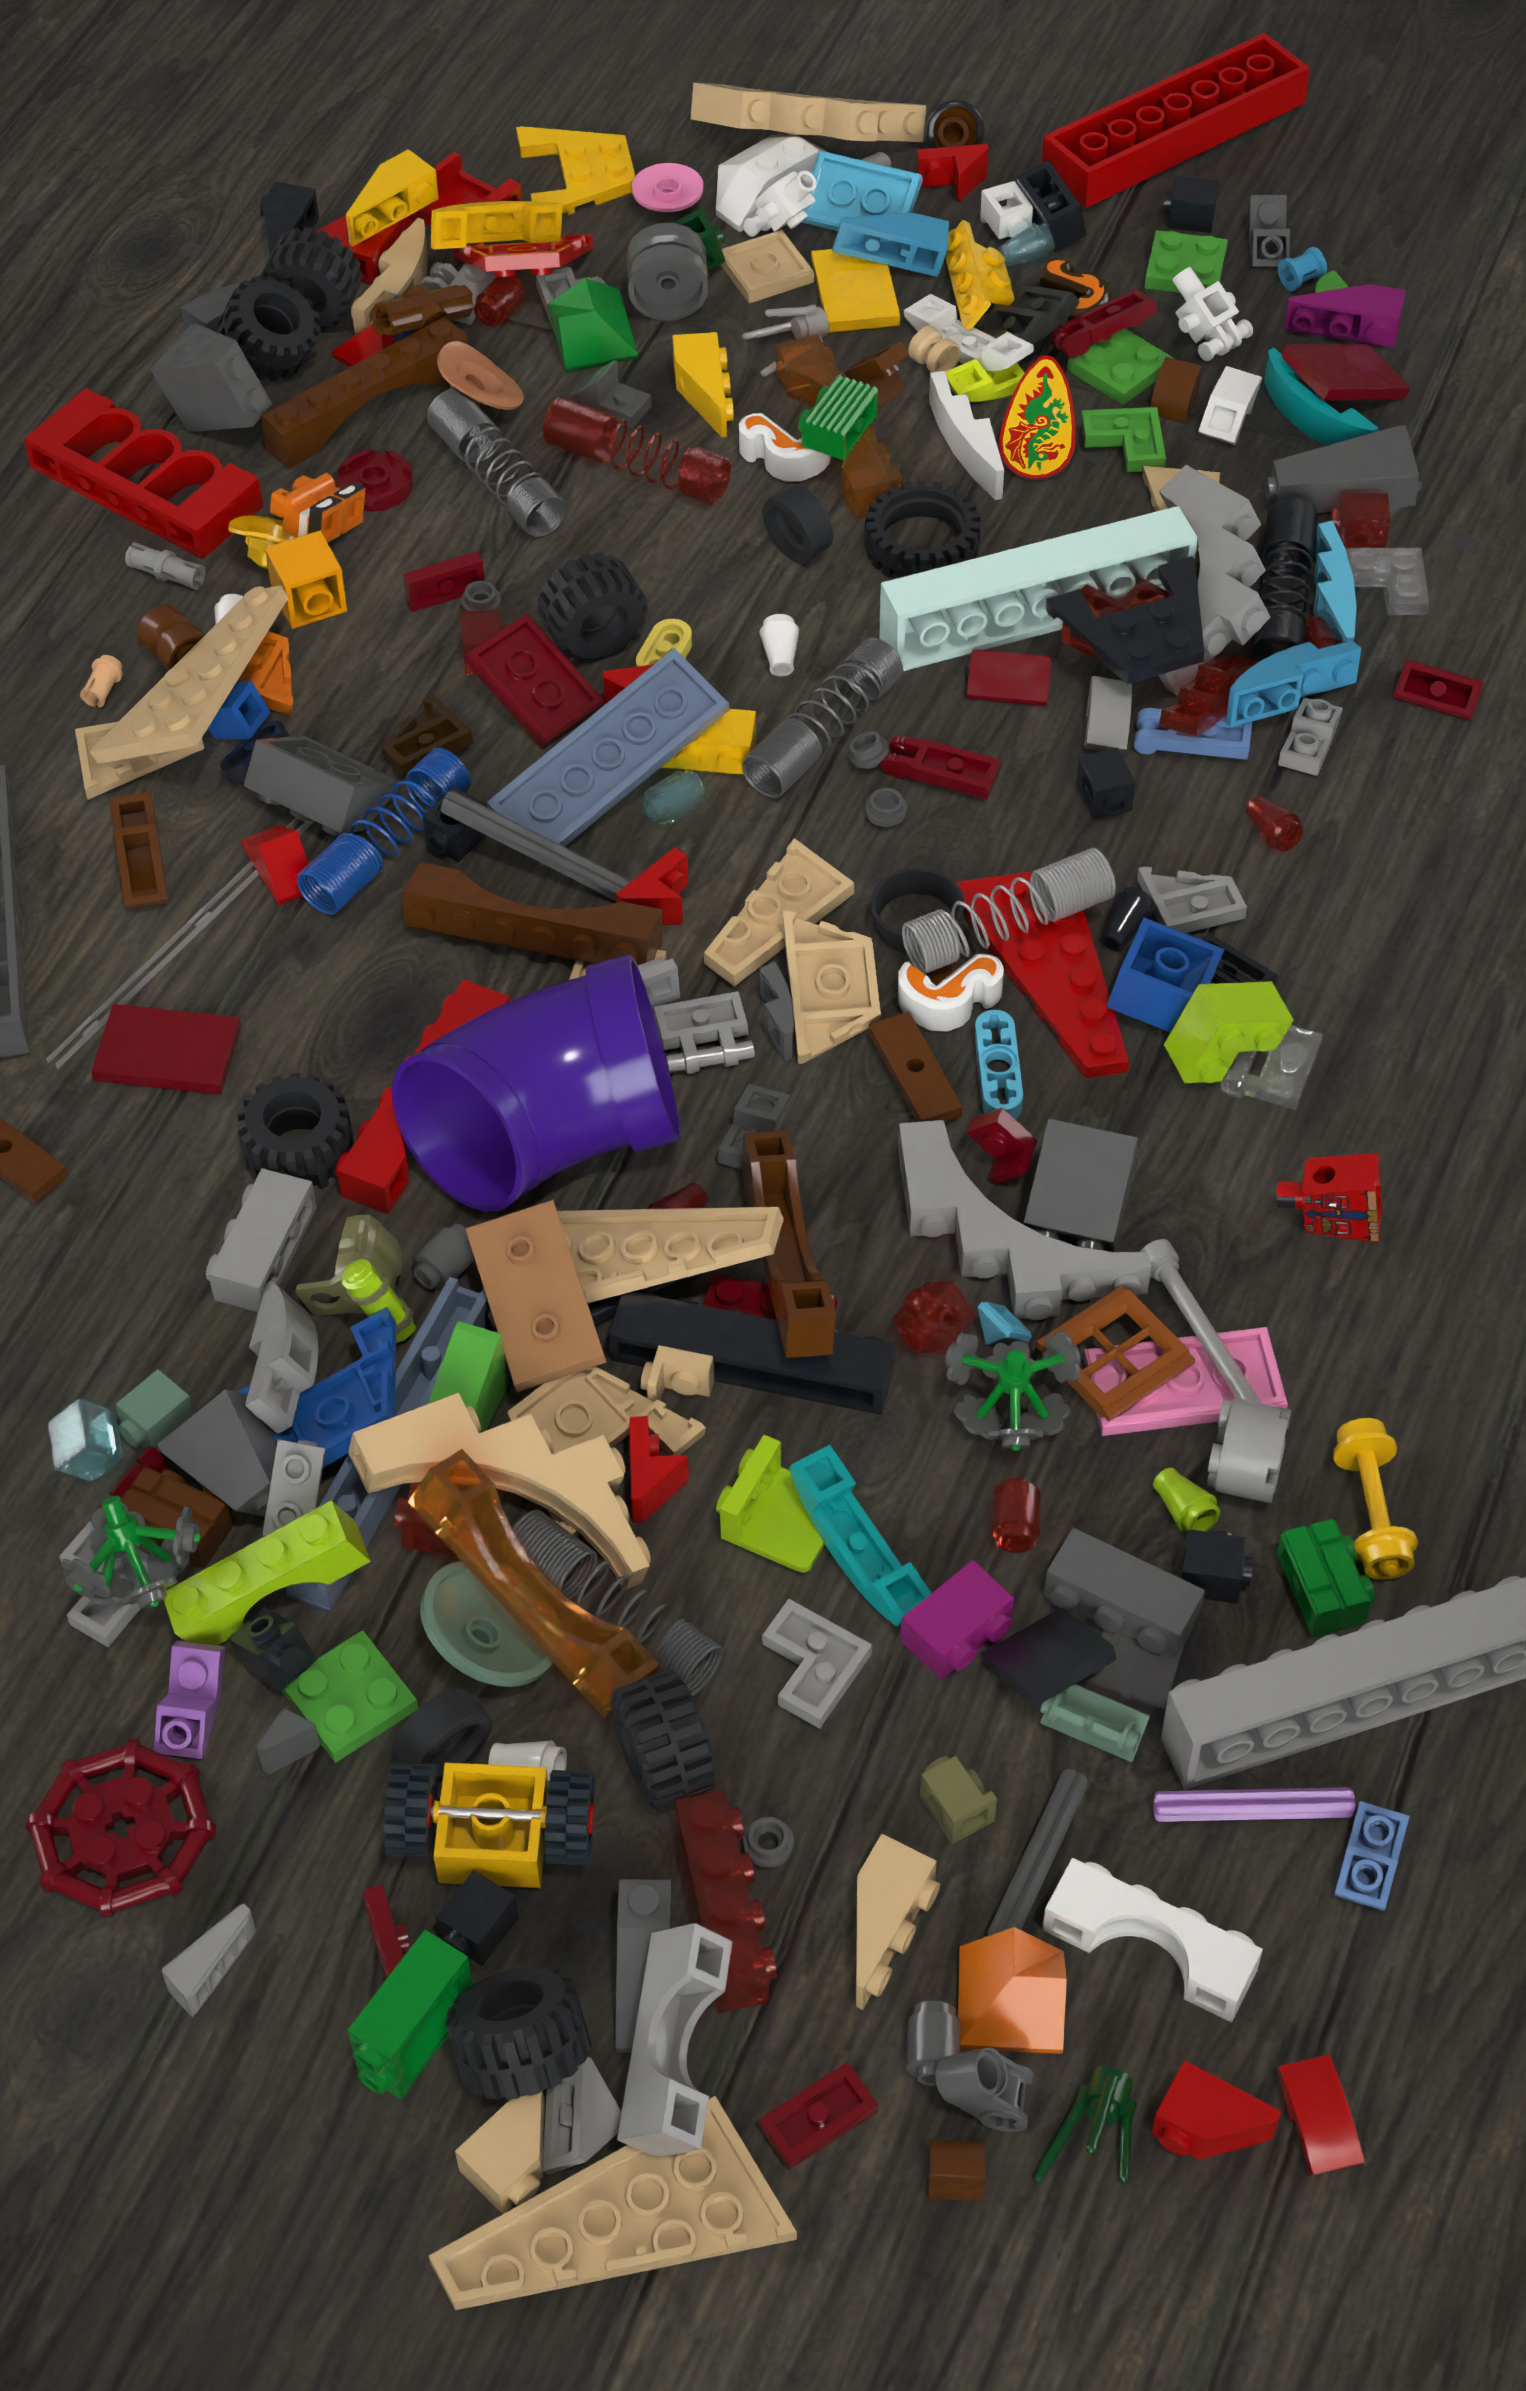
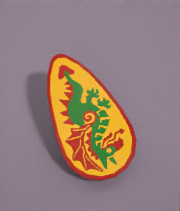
M1048 355L1038 358L1020 379L1003 419L999 437V453L1006 469L1018 478L1032 482L1049 480L1061 474L1071 463L1075 451V419L1069 384L1056 359Z

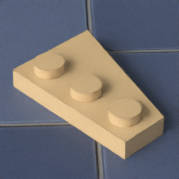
M118 722L75 729L87 800L204 749L203 738H201L196 747L97 764L89 751Z

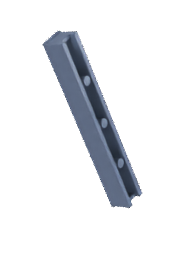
M449 1277L396 1370L395 1416L428 1404L452 1333L458 1321L488 1330L491 1325L488 1318L490 1306L484 1288L481 1293H477L460 1287L458 1279ZM348 1454L319 1507L330 1500L336 1503L356 1521L367 1548L402 1484L367 1493ZM353 1572L329 1585L308 1582L286 1586V1597L330 1613Z

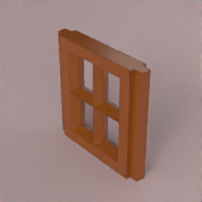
M1123 1286L1109 1293L1036 1342V1347L1042 1352L1043 1357L1044 1352L1047 1350L1045 1345L1046 1337L1055 1335L1059 1331H1065L1075 1345L1093 1335L1108 1351L1107 1354L1084 1369L1080 1368V1378L1077 1381L1070 1382L1067 1380V1382L1108 1422L1195 1364V1358L1189 1353V1349L1129 1289L1126 1290ZM1127 1313L1143 1330L1115 1347L1100 1330ZM1147 1336H1150L1165 1353L1138 1370L1122 1353ZM1115 1358L1131 1376L1104 1393L1088 1376Z

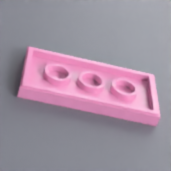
M1267 1327L1217 1333L1261 1403L1287 1409L1288 1403ZM1189 1336L1178 1339L1189 1349V1353L1195 1358L1194 1365L1108 1422L1105 1417L1102 1418L1097 1412L1096 1414L1101 1436L1218 1422L1223 1399L1233 1401L1236 1397L1198 1337ZM1155 1341L1137 1343L1122 1354L1140 1370L1165 1352ZM1104 1347L1084 1349L1083 1359L1085 1367L1107 1354L1108 1351ZM1114 1358L1088 1377L1106 1393L1130 1377L1131 1374Z

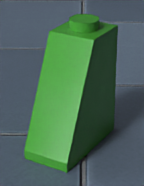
M458 1321L452 1333L428 1404L459 1392L465 1406H471L475 1410L480 1422L481 1432L487 1430L508 1387L502 1334Z

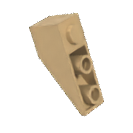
M881 1834L857 1875L856 2007L861 2010L864 2009L872 1994L879 1997L884 1991L892 1973V1968L888 1967L896 1951L901 1954L905 1953L916 1931V1925L912 1924L920 1909L927 1912L931 1908L940 1889V1883L935 1881L936 1860L884 1834Z

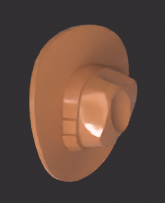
M452 341L440 350L437 365L442 376L450 383L451 389L456 388L468 395L478 406L486 404L498 409L512 410L518 408L523 402V392L516 382L473 347L461 341Z

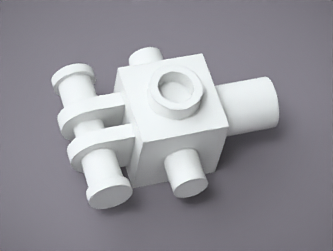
M793 171L772 184L754 201L758 209L754 212L753 218H748L743 222L745 232L749 236L754 237L760 230L767 231L772 228L776 232L786 224L792 229L808 217L805 210L816 201L811 195V192L816 187L815 177L808 171H801L798 174L796 171Z
M1191 267L1186 268L1172 279L1186 300V303L1175 312L1180 319L1178 323L1179 328L1184 333L1188 332L1195 343L1205 338L1207 342H1203L1198 346V353L1204 361H1210L1216 354L1222 356L1228 353L1230 349L1240 346L1243 338L1252 336L1253 327L1249 321L1243 319L1237 325L1232 321V318L1239 313L1235 306V297L1232 293L1226 292L1219 281L1204 288Z

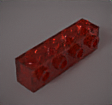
M725 1789L675 1799L677 1830L698 1925L733 1941L725 1992L715 1999L717 2012L723 2013L769 2003L768 1979L777 1978L771 1946L762 1948L758 1931L766 1930L760 1899L750 1900L747 1884L755 1883L749 1852L740 1854L736 1839L744 1837L739 1807L729 1808Z

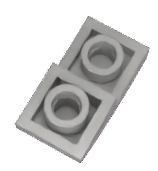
M1097 676L1091 677L1086 710L1088 720L1084 742L1085 749L1104 751L1118 747L1121 755L1125 754L1130 727L1132 683L1126 684L1120 680Z
M1304 697L1294 716L1291 732L1280 752L1278 765L1317 776L1332 743L1343 708L1331 705L1322 699L1312 700Z

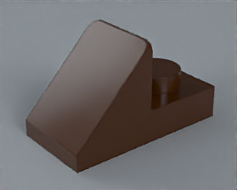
M900 341L861 359L840 373L843 378L848 377L850 380L855 379L857 383L861 381L864 385L868 383L870 387L875 386L878 389V406H881L903 391V385L895 372L900 369L897 362L905 358L909 353L903 342Z

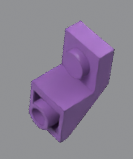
M178 1640L172 1645L168 1694L157 1705L154 1751L165 1755L203 1759L205 1757L222 1695L224 1646Z

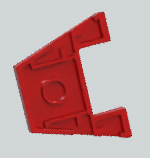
M593 233L560 235V241L494 245H485V242L467 243L464 248H452L453 257L484 271H494V276L496 277L516 275V270L531 269V274L544 275L553 273V268L561 267L594 249Z

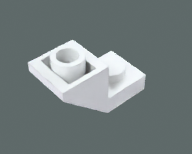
M1226 366L1210 396L1198 431L1199 434L1236 445L1245 416L1251 413L1262 377Z

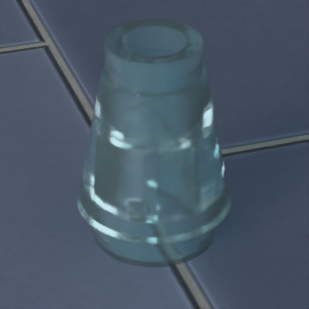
M1033 223L999 246L998 251L1005 258L1006 267L1047 258L1048 253L1054 251L1055 247L1048 227L1044 223L1039 225Z

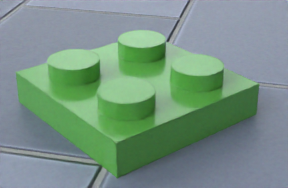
M1156 230L1145 278V288L1180 293L1172 279L1188 267L1193 269L1204 288L1211 286L1217 281L1220 282L1228 239Z
M1125 328L1114 333L1110 339L1104 342L1091 343L1087 353L1075 356L1074 358H1068L1067 371L1121 405H1125L1156 382L1165 357H1173Z
M363 1630L319 1657L282 1690V1693L297 1713L315 1724L319 1742L335 1763L419 1709L417 1699Z

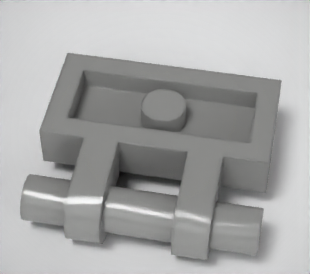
M739 991L654 1006V1016L663 1049H681L679 1054L666 1056L669 1073L685 1070L686 1074L700 1072V1067L724 1063L725 1067L738 1065V1060L755 1057L752 1040L735 1043L734 1037L748 1035V1023ZM719 1041L720 1044L718 1047L696 1049V1044Z

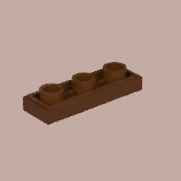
M908 1011L869 1024V1035L916 1121L944 1120L946 1122L961 1117L963 1107L910 1012Z
M0 1118V1177L36 1204L68 1176L66 1166Z

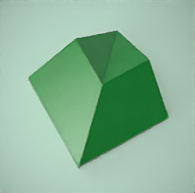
M584 278L547 304L566 373L607 365L614 360L622 362L638 358L619 289Z

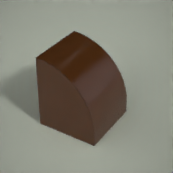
M1165 357L1155 383L1150 407H1157L1159 417L1186 423L1199 395L1201 365Z
M930 2139L928 2199L983 2201L985 2142Z

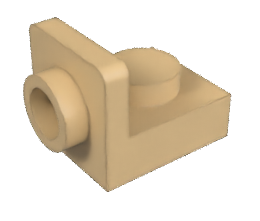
M659 1345L654 1362H646L644 1366L641 1389L647 1390V1397L653 1402L656 1400L661 1401L664 1388L673 1389L682 1395L698 1394L710 1397L714 1384L713 1356Z

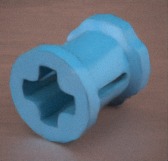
M1314 246L1304 251L1303 255L1294 259L1285 258L1280 260L1278 264L1280 281L1289 291L1297 290L1303 282L1310 279L1318 280L1327 273L1326 260L1322 252Z

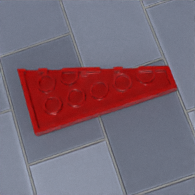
M1033 871L955 883L962 891L964 903L971 907L972 899L976 893H982L991 898L992 890L996 885H1002L1010 890L1012 881L1017 877L1030 882ZM1018 881L1014 886V895L1022 905L1028 919L1029 930L1028 933H1025L1019 928L1015 920L1010 895L1006 891L998 889L994 895V903L1002 913L1009 930V939L1005 941L1001 938L995 927L990 903L983 897H978L975 900L974 909L988 934L989 952L1001 961L1005 973L1022 995L1026 994L1035 1005L1034 1011L1042 1022H1048L1058 1036V1043L1085 1078L1128 1072L1129 1059L1115 1012L1107 1007L1110 996L1084 909L1078 913L1071 914V916L1068 915L1063 919L1060 918L1056 922L1049 920L1048 924L1044 925L1040 922L1034 911L1030 888L1026 883ZM1015 903L1019 919L1025 928L1023 917ZM964 907L966 921L974 930L971 912ZM1038 907V910H1039V912H1040L1042 918L1045 920V916L1042 914V912L1040 911V909H1039V907ZM996 913V917H997L999 926H1000V928H1001L1003 934L1005 935V931H1004L1002 922H1001V920H1000L998 914ZM976 921L978 930L980 934L983 936L982 930L978 922Z

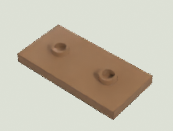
M554 1200L466 1228L497 1332L502 1334L504 1354L517 1392L606 1363Z

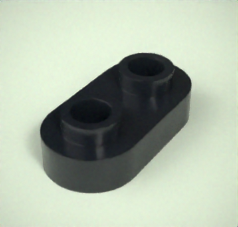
M275 720L261 725L250 739H244L222 760L220 768L230 783L244 785L256 739L290 737L281 721Z

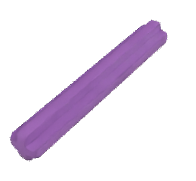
M1349 1787L1158 1791L1154 1794L1153 1813L1155 1820L1159 1822L1350 1818L1354 1815L1355 1796L1353 1789Z

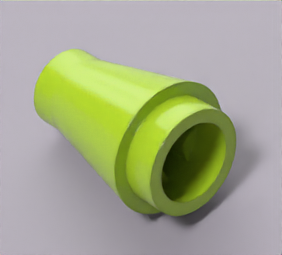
M1174 1468L1164 1469L1154 1479L1153 1488L1160 1494L1181 1531L1188 1532V1529L1207 1532L1218 1521L1220 1508L1217 1506L1216 1497L1180 1475Z

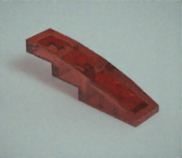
M1228 653L1198 665L1196 681L1180 687L1177 704L1161 711L1159 726L1198 736L1210 729L1227 715L1231 686L1243 673L1259 661Z

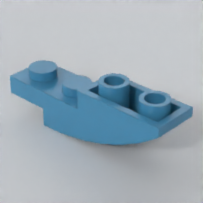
M1348 641L1318 649L1311 642H1307L1275 653L1258 662L1243 673L1231 686L1226 724L1229 727L1296 710L1299 708V700L1302 697L1356 683L1361 647L1354 641Z

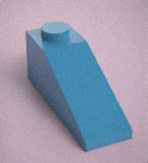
M917 213L842 217L832 252L938 277L948 249L949 221Z

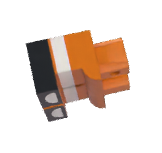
M324 473L316 479L303 475L295 480L292 485V492L280 488L272 493L270 513L283 518L284 532L298 538L321 530L327 543L339 537L340 533L344 534L363 522L365 487L351 483L340 489L335 487L334 479L328 473Z

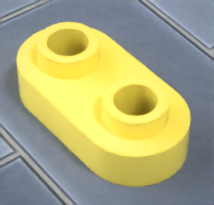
M665 619L658 622L636 656V667L655 664L674 648L686 658L692 647V631L690 626L679 619Z

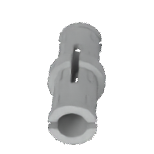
M133 542L126 552L125 562L127 566L149 572L162 582L170 580L198 590L199 585L201 586L205 580L206 570L203 565L183 560L172 551L154 550L140 543Z

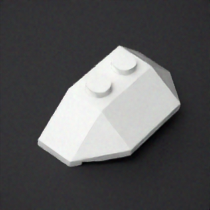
M780 134L771 135L718 166L716 216L738 232L743 231V222L748 218H753L754 212L758 209L754 201L763 192L793 171H796L797 174L801 171H808L812 174L819 151H827L799 135Z

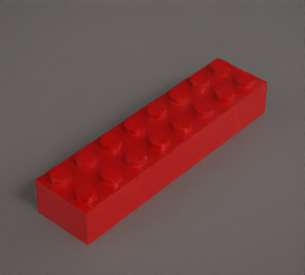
M1266 33L1260 34L1043 137L1042 163L1049 160L1078 203L1087 208L1304 104L1310 67Z

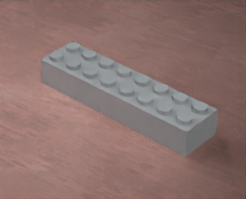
M1511 1576L1487 1590L1477 1593L1472 1590L1464 1591L1454 1596L1449 1602L1434 1607L1429 1605L1417 1606L1408 1611L1404 1616L1384 1622V1620H1374L1363 1625L1358 1631L1340 1637L1336 1634L1327 1635L1318 1639L1312 1646L1300 1650H1280L1270 1655L1265 1661L1250 1666L1237 1664L1225 1669L1218 1676L1203 1681L1190 1679L1180 1683L1172 1691H1169L1161 1741L1183 1789L1186 1790L1525 1679L1526 1577Z

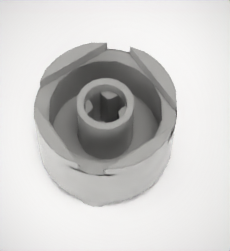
M1234 1398L1233 1401L1223 1399L1217 1442H1221L1223 1445L1213 1444L1208 1466L1207 1486L1215 1487V1492L1272 1504L1284 1454L1286 1429L1289 1428L1291 1410Z

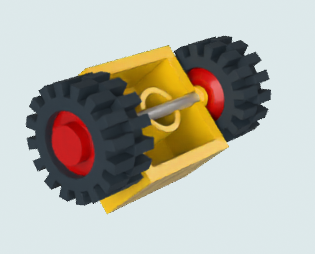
M393 1762V1765H391L388 1776V1788H386L387 1802L384 1809V1815H386L384 1823L386 1855L430 1858L431 1851L433 1850V1839H435L433 1857L438 1883L463 1884L470 1873L475 1870L499 1886L541 1888L544 1850L547 1864L588 1866L590 1863L595 1821L594 1772L552 1770L548 1783L547 1767L445 1763L440 1801H438V1773L435 1764Z

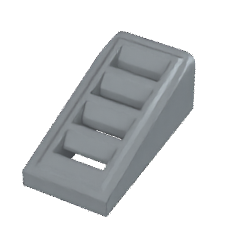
M244 1903L236 1907L162 1968V1974L169 1993L191 2017L203 2006L256 1933L251 1910Z

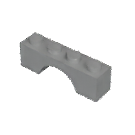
M696 1923L651 1933L617 2140L655 2157L701 2150L709 2096L699 2092L689 2078L687 2050L691 2034L704 2010L725 1992L733 1941Z

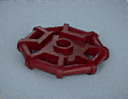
M128 1739L125 1745L75 1761L68 1758L60 1764L61 1772L36 1811L27 1816L25 1824L26 1830L31 1832L42 1874L40 1878L42 1887L47 1892L57 1891L101 1912L102 1917H113L116 1911L168 1894L175 1897L183 1891L181 1884L206 1843L214 1839L217 1825L210 1819L199 1782L201 1771L193 1763L184 1764L141 1745L139 1739ZM125 1766L123 1777L92 1786L86 1779ZM139 1766L170 1781L161 1788H157L151 1785L147 1779L138 1777ZM74 1787H76L82 1795L75 1800L73 1812L69 1818H55ZM182 1794L189 1821L174 1822L169 1804ZM126 1820V1822H134L135 1825L128 1828V1836L124 1838H119L116 1832L108 1833L109 1829L117 1821ZM53 1836H69L74 1855L66 1861L60 1862ZM175 1840H184L168 1868L163 1866L161 1863L164 1859L162 1853L169 1844L171 1847ZM91 1869L100 1873L102 1878L106 1880L105 1886L102 1889L75 1876L83 1870L91 1873ZM150 1872L154 1875L153 1878L120 1888V1882Z

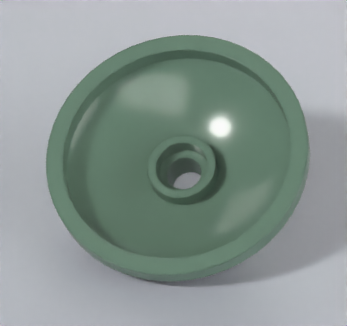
M476 1560L454 1562L438 1570L422 1593L420 1614L428 1638L439 1654L451 1666L470 1678L495 1686H522L544 1675L558 1654L560 1634L556 1618L550 1606L530 1583L504 1567Z

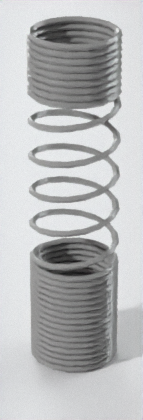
M1091 847L1086 849V851L1083 850L1078 854L1071 855V857L1068 856L1056 863L1034 870L1030 882L1017 877L1012 881L1010 890L1002 885H996L992 890L991 898L982 893H976L972 899L971 907L962 901H956L952 907L951 915L942 909H937L934 912L927 913V915L912 919L908 923L905 922L902 926V939L911 963L922 973L927 974L943 966L950 965V963L957 962L960 952L963 956H969L968 942L955 920V909L958 905H963L971 912L972 924L978 941L983 948L988 949L990 945L988 934L974 909L975 900L978 897H983L990 903L995 927L1001 938L1008 941L1009 930L1006 921L994 903V895L998 889H1002L1010 895L1015 920L1019 928L1023 932L1028 933L1029 923L1026 913L1014 895V886L1018 881L1026 883L1030 888L1034 911L1040 922L1044 925H1047L1049 920L1056 922L1060 918L1063 919L1068 915L1075 914V912L1078 913L1083 909L1090 908V906L1112 899L1115 895L1116 885L1107 859L1101 851ZM1015 903L1023 917L1025 928L1019 919ZM1038 907H1039L1040 911L1042 912V914L1045 916V920L1042 918V916H1041V914H1040V912H1039V910H1038ZM996 913L998 914V916H999V918H1000V920H1001V922H1002V925H1003V928H1004V931H1005V935L1003 934V932H1002V930H1001V928H1000V926H999V923H998V920H997V917H996ZM976 921L978 922L982 930L983 936L985 938V943L979 933ZM957 930H958V932H959V934H960V936H961V938H962L963 944H964V946H965V950L963 949V947H962V945H961V943H960V940H959V937H958V934H957Z

